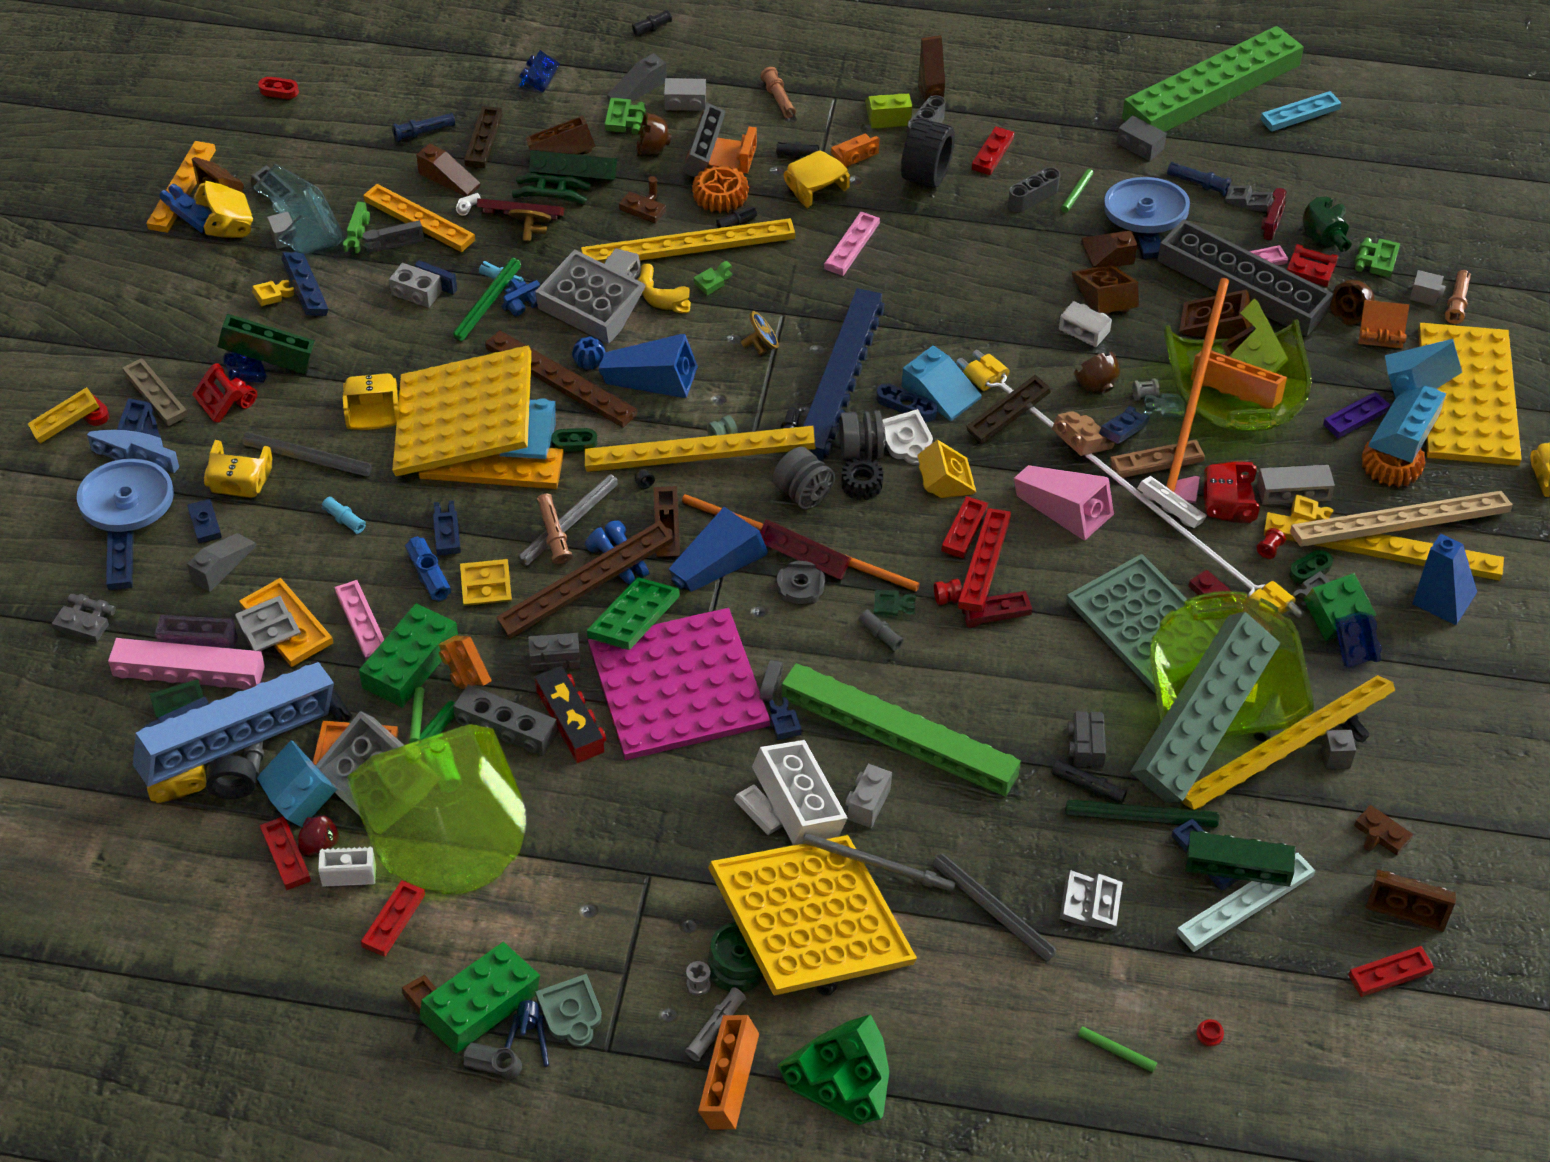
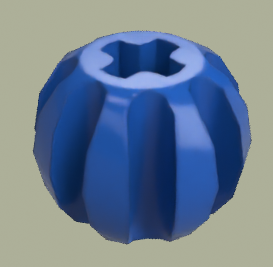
M588 336L577 341L573 347L572 356L580 368L585 370L596 369L603 359L605 349L603 343L598 339Z

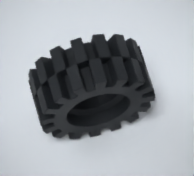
M860 457V461L853 458L852 463L850 461L846 462V466L844 465L842 468L841 487L844 489V493L846 495L850 493L849 497L851 498L857 496V500H861V497H864L865 500H869V496L872 498L876 497V493L879 494L883 487L882 466H878L877 461L871 463V458H867V461H864V457ZM865 476L870 478V480L859 481L855 477Z

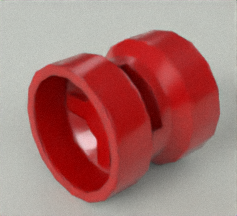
M239 378L231 380V383L242 392L241 398L236 403L245 409L252 406L257 398L256 389L249 385L246 386V383Z
M952 579L948 583L942 581L934 582V596L938 606L946 605L947 602L951 601L958 603L962 592L959 579Z

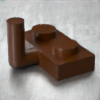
M651 176L648 179L649 194L644 197L629 191L619 203V210L656 224L666 212V205L654 201L657 198V178Z
M1372 805L1358 817L1354 824L1357 829L1367 835L1364 842V849L1367 851L1373 850L1379 843L1395 855H1398L1413 837V833Z

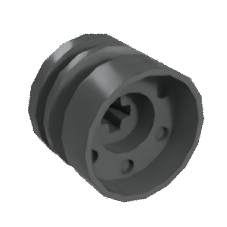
M865 411L862 422L858 421L856 412L840 413L839 432L843 461H851L853 458L859 460L860 450L863 449L866 458H872V449H874L876 459H882L886 435L881 412L873 411L871 421L869 412Z
M805 447L794 448L780 460L773 473L774 485L784 494L789 495L791 500L796 502L802 509L813 508L828 495L835 481L833 470L822 461H819Z

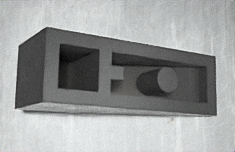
M654 53L638 61L608 93V99H631L632 102L665 83V78H667L666 62Z
M236 533L202 548L187 563L192 583L211 592L256 547V543Z

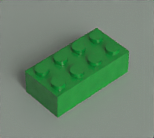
M415 603L359 669L362 688L403 708L414 695L415 688L421 687L442 660L439 655L441 650L438 644L453 636H458L457 623Z
M502 942L421 1000L419 1019L457 1054L468 1046L470 1042L475 1041L517 1010L518 1004L521 1001L530 1000L536 996L535 991H538L540 975L505 942Z

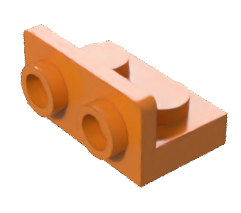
M865 133L831 147V154L847 167L879 154L880 139L877 136L870 138Z

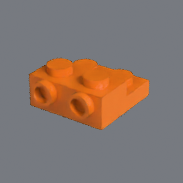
M453 636L438 644L441 650L439 651L440 658L445 665L448 664L452 672L450 673V678L456 687L465 689L468 684L471 686H484L492 681L470 636Z

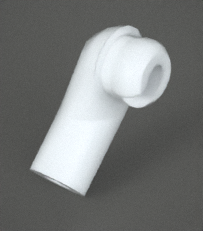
M475 193L459 199L456 206L457 213L462 216L468 214L471 206L477 204V198H480V195Z

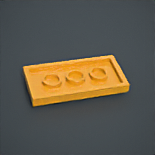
M281 578L239 600L240 607L246 610L281 596L301 634L273 646L291 667L333 644L332 636Z

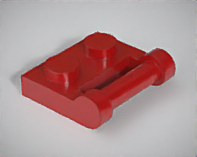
M1296 244L1287 271L1311 283L1328 287L1339 255H1327ZM1300 256L1306 257V258H1309V259H1313V260H1316V261L1324 262V263H1327L1328 265L1323 264V263H1318V262H1315V261H1311V260H1308V259H1304V258H1301Z
M216 363L210 366L192 395L210 418L220 423L233 402L241 398L242 392L227 378L222 366ZM216 378L227 391L225 395L214 383Z

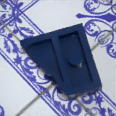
M128 398L117 430L141 432L161 438L157 430V423L153 416L151 403Z

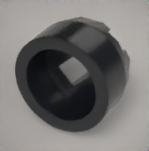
M642 469L640 472H636L635 482L640 489H647L654 484L655 477L648 469Z

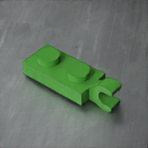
M357 202L347 229L348 236L343 242L345 252L350 247H355V253H359L361 250L360 239H362L365 232V225L369 224L370 212H367L365 202Z

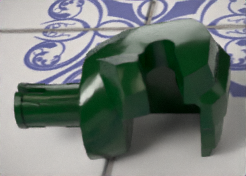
M1316 197L1305 208L1303 214L1304 230L1313 241L1324 246L1336 245L1340 252H1346L1352 245L1351 241L1346 237L1349 225L1343 218L1346 207L1343 204H1337L1332 207L1333 199L1330 197Z

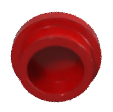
M1208 1019L1198 1025L1196 1035L1202 1044L1217 1046L1223 1041L1224 1030L1218 1021Z

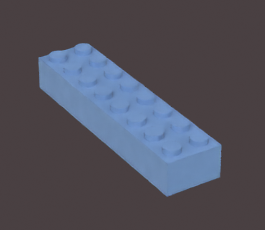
M317 662L312 665H305L289 674H282L268 682L259 683L245 691H238L227 698L215 700L201 708L192 709L183 715L168 718L164 722L152 727H145L136 732L133 766L147 787L211 762L218 757L226 756L328 715L334 682L320 663Z

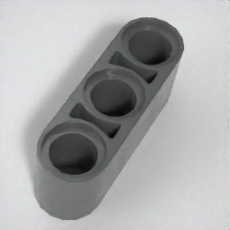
M934 95L926 100L908 122L907 136L918 118L938 123L944 120L946 101L943 97Z
M1048 167L1012 185L1009 189L1008 208L1013 212H1022L1055 195L1059 189V170Z

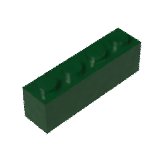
M530 150V172L602 179H615L617 158Z
M227 314L217 347L305 374L315 340Z
M1190 831L1186 850L1185 871L1290 887L1295 873L1296 846L1264 842L1258 839L1237 838L1231 835H1216L1204 831Z

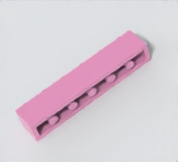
M116 638L108 660L112 675L119 678H136L146 681L158 680L169 683H186L198 679L200 685H211L220 688L232 687L242 690L250 689L259 684L265 668L261 651Z

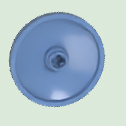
M1136 177L1118 182L1107 191L1104 200L1105 213L1113 223L1124 229L1140 233H1158L1175 228L1183 219L1186 220L1190 206L1189 197L1182 188L1167 180L1153 177Z
M122 459L106 463L89 473L78 488L77 503L82 517L92 526L107 531L123 532L145 527L163 516L173 501L174 491L169 474L161 466L142 459Z

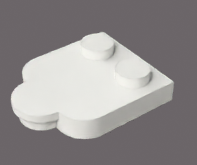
M919 410L883 419L886 435L885 446L889 454L896 459H905L910 464L918 465L917 454L931 445L933 440Z

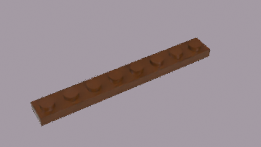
M501 330L485 342L486 349L492 353L527 346ZM530 348L532 376L622 428L637 416V408Z
M658 521L496 617L497 622L509 639L673 543V537L663 523Z

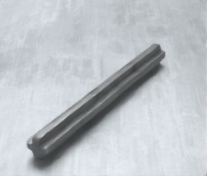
M612 474L607 475L558 520L562 532H566L618 485V479ZM547 530L518 555L519 562L524 566L529 565L549 547L546 543Z

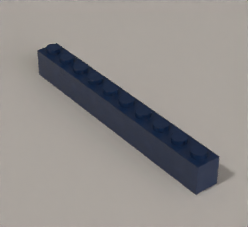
M856 289L803 427H814L815 449H809V451L823 463L825 457L831 454L832 439L836 440L839 429L837 425L840 413H845L843 409L849 406V393L855 390V377H859L861 374V361H865L867 358V346H871L874 336L872 332L873 330L877 331L879 325L878 316L883 315L885 303H882V293Z

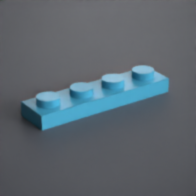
M1329 91L1263 112L1260 120L1270 131H1275L1339 110L1341 102Z

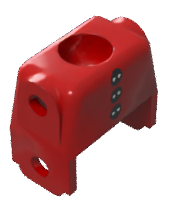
M1235 461L1212 464L1205 468L1203 488L1205 513L1207 516L1234 523H1252V521L1257 520L1260 507L1256 503L1251 485L1255 480L1257 472L1253 462ZM1243 472H1248L1249 474H1248V475H1242L1241 473H1243Z

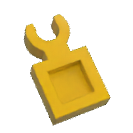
M282 280L277 285L270 281L253 285L252 293L260 305L264 306L282 301V296L292 297L294 295V287L289 288V280Z
M1297 494L1293 499L1291 517L1317 521L1329 519L1333 513V509L1329 507H1318V501Z

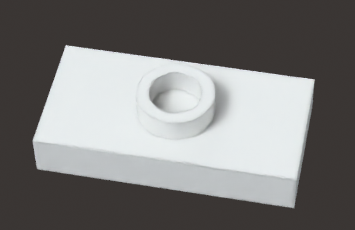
M755 785L736 794L734 801L767 835L783 827L770 800Z

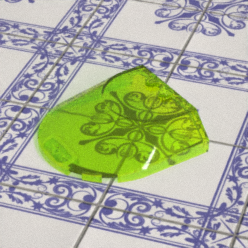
M1298 319L1293 320L1291 325L1275 333L1288 358V361L1276 372L1287 377L1282 402L1273 409H1265L1257 403L1240 400L1238 396L1223 394L1218 389L1210 386H1202L1195 413L1213 424L1237 431L1272 429L1287 423L1298 415L1308 400L1312 385L1311 371ZM1170 325L1165 326L1164 337L1175 385L1180 397L1188 405L1194 382L1190 380L1195 355L1202 351L1204 340L1179 337L1171 332ZM1214 339L1211 351L1227 356L1221 343L1228 339Z
M1235 591L1211 592L1195 596L1184 601V606L1175 612L1171 610L1161 620L1160 627L1156 634L1153 635L1150 645L1151 669L1160 723L1227 617L1241 612L1249 614L1280 644L1223 737L1287 729L1314 711V700L1299 633L1289 617L1285 618L1278 611V607L1263 598L1260 601L1248 598L1247 593Z
M468 724L371 756L347 776L349 789L377 857L391 874L395 873L407 883L424 890L441 891V894H458L476 890L502 875L504 869L512 860H515L521 849L526 828L525 806L492 728Z

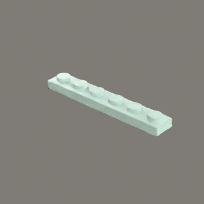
M1296 853L1295 873L1290 887L1251 881L1178 927L1177 934L1195 952L1312 878L1315 870L1299 853Z

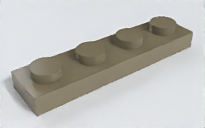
M142 358L122 367L124 375L144 399L151 403L152 408L167 426L188 417L184 406Z

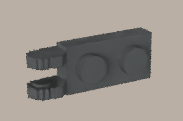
M420 220L378 231L372 229L364 232L362 239L365 241L364 249L369 253L424 242Z

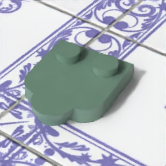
M587 974L535 991L549 1032L554 1038L559 1040L567 1039L575 1047H584L592 1041L593 1029L597 1028L601 1023L602 1012Z

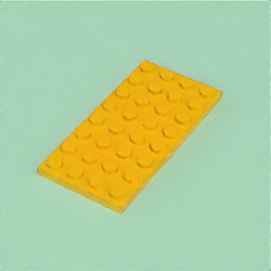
M1420 323L1418 328L1419 347L1453 339L1462 368L1461 374L1437 388L1439 391L1446 393L1440 415L1426 438L1427 458L1520 466L1522 459L1509 330Z

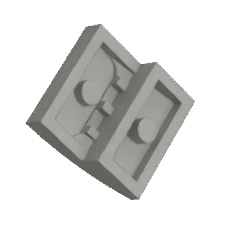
M281 596L235 614V619L253 651L264 650L301 634Z
M1070 870L1066 875L1059 919L1091 927L1115 928L1117 926L1123 882L1099 873L1095 878Z

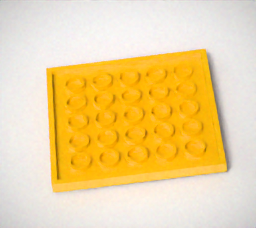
M529 345L401 374L398 402L399 419H397L392 469L395 476L528 448L531 350Z
M848 835L826 839L856 849ZM805 843L710 862L708 868L774 996L914 965L917 959L869 871L862 862Z

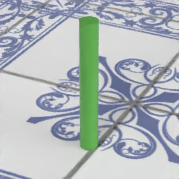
M1087 169L1062 205V212L1067 213L1092 177L1093 171L1091 169Z
M417 687L414 691L409 737L411 745H418L420 739L425 692L422 687Z
M1083 1026L1079 1031V1037L1152 1073L1155 1071L1157 1062Z

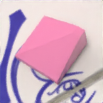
M1193 476L1177 480L1174 493L1187 502L1196 504L1200 477Z

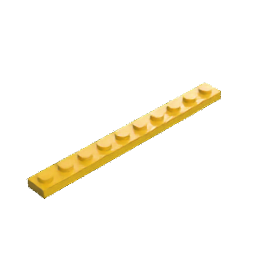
M789 218L581 247V253L605 264L607 257L616 248L638 254L640 261L795 239V230L792 220Z
M805 426L585 449L586 472L789 452L798 447H805L808 450L815 449L814 427Z
M1268 512L1263 535L1265 536L1269 528H1276L1284 533L1286 540L1297 542L1290 533L1291 525L1311 522L1312 520ZM1375 534L1314 545L1425 566L1433 543L1385 534ZM1465 550L1472 576L1501 580L1504 557Z
M1375 676L1192 785L1184 800L1180 802L1193 810L1203 807L1213 798L1223 795L1230 788L1245 782L1247 778L1265 770L1272 763L1284 759L1294 750L1302 748L1316 737L1326 734V731L1346 722L1353 715L1365 711L1367 707L1375 702L1385 699L1387 695L1395 691L1393 682L1381 676Z

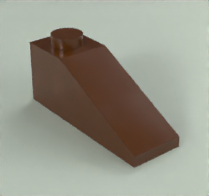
M941 35L921 38L918 87L924 101L934 95L944 98L945 72Z
M430 143L416 154L418 173L465 197L471 195L481 186L480 182L452 156Z
M677 486L654 487L655 523L661 521L672 535L674 541L656 552L657 557L680 556Z

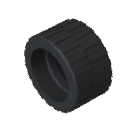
M918 118L908 133L903 149L900 167L902 178L926 186L938 187L946 175L952 158L955 143L954 128L949 125Z

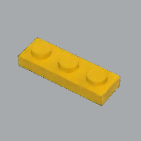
M86 387L32 420L28 425L36 440L41 444L99 408V405Z

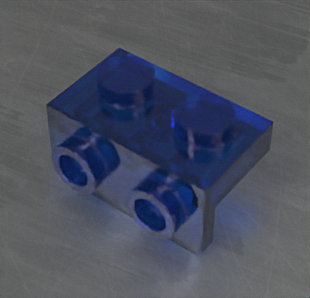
M539 50L536 56L531 55L526 63L528 68L524 67L520 73L519 78H521L518 86L522 87L527 82L543 93L560 63Z

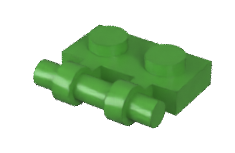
M611 98L605 121V131L626 132V127H631V132L637 135L642 118L646 113L645 104L638 102L637 105H631V99Z
M1364 238L1363 242L1359 245V254L1354 261L1355 270L1361 272L1364 267L1369 266L1371 267L1369 273L1391 278L1400 243L1379 239L1378 244L1371 243L1372 240L1370 238Z

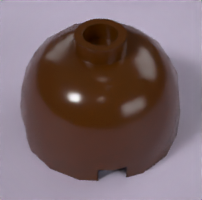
M646 113L639 128L640 141H637L636 151L638 154L652 156L662 152L665 145L669 146L671 133H668V126L665 120L657 115Z
M1360 280L1342 282L1334 287L1330 309L1335 317L1339 316L1344 320L1341 321L1344 324L1353 325L1359 323L1362 320L1364 300L1375 301L1373 291Z
M1109 351V356H1105L1104 353L1098 354L1082 363L1083 369L1080 372L1077 369L1074 371V376L1081 387L1088 392L1096 393L1101 391L1104 394L1114 388L1113 384L1120 375V366L1114 353Z

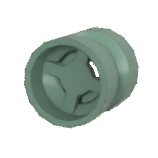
M730 415L722 417L718 422L713 421L707 424L709 436L738 433L736 423Z

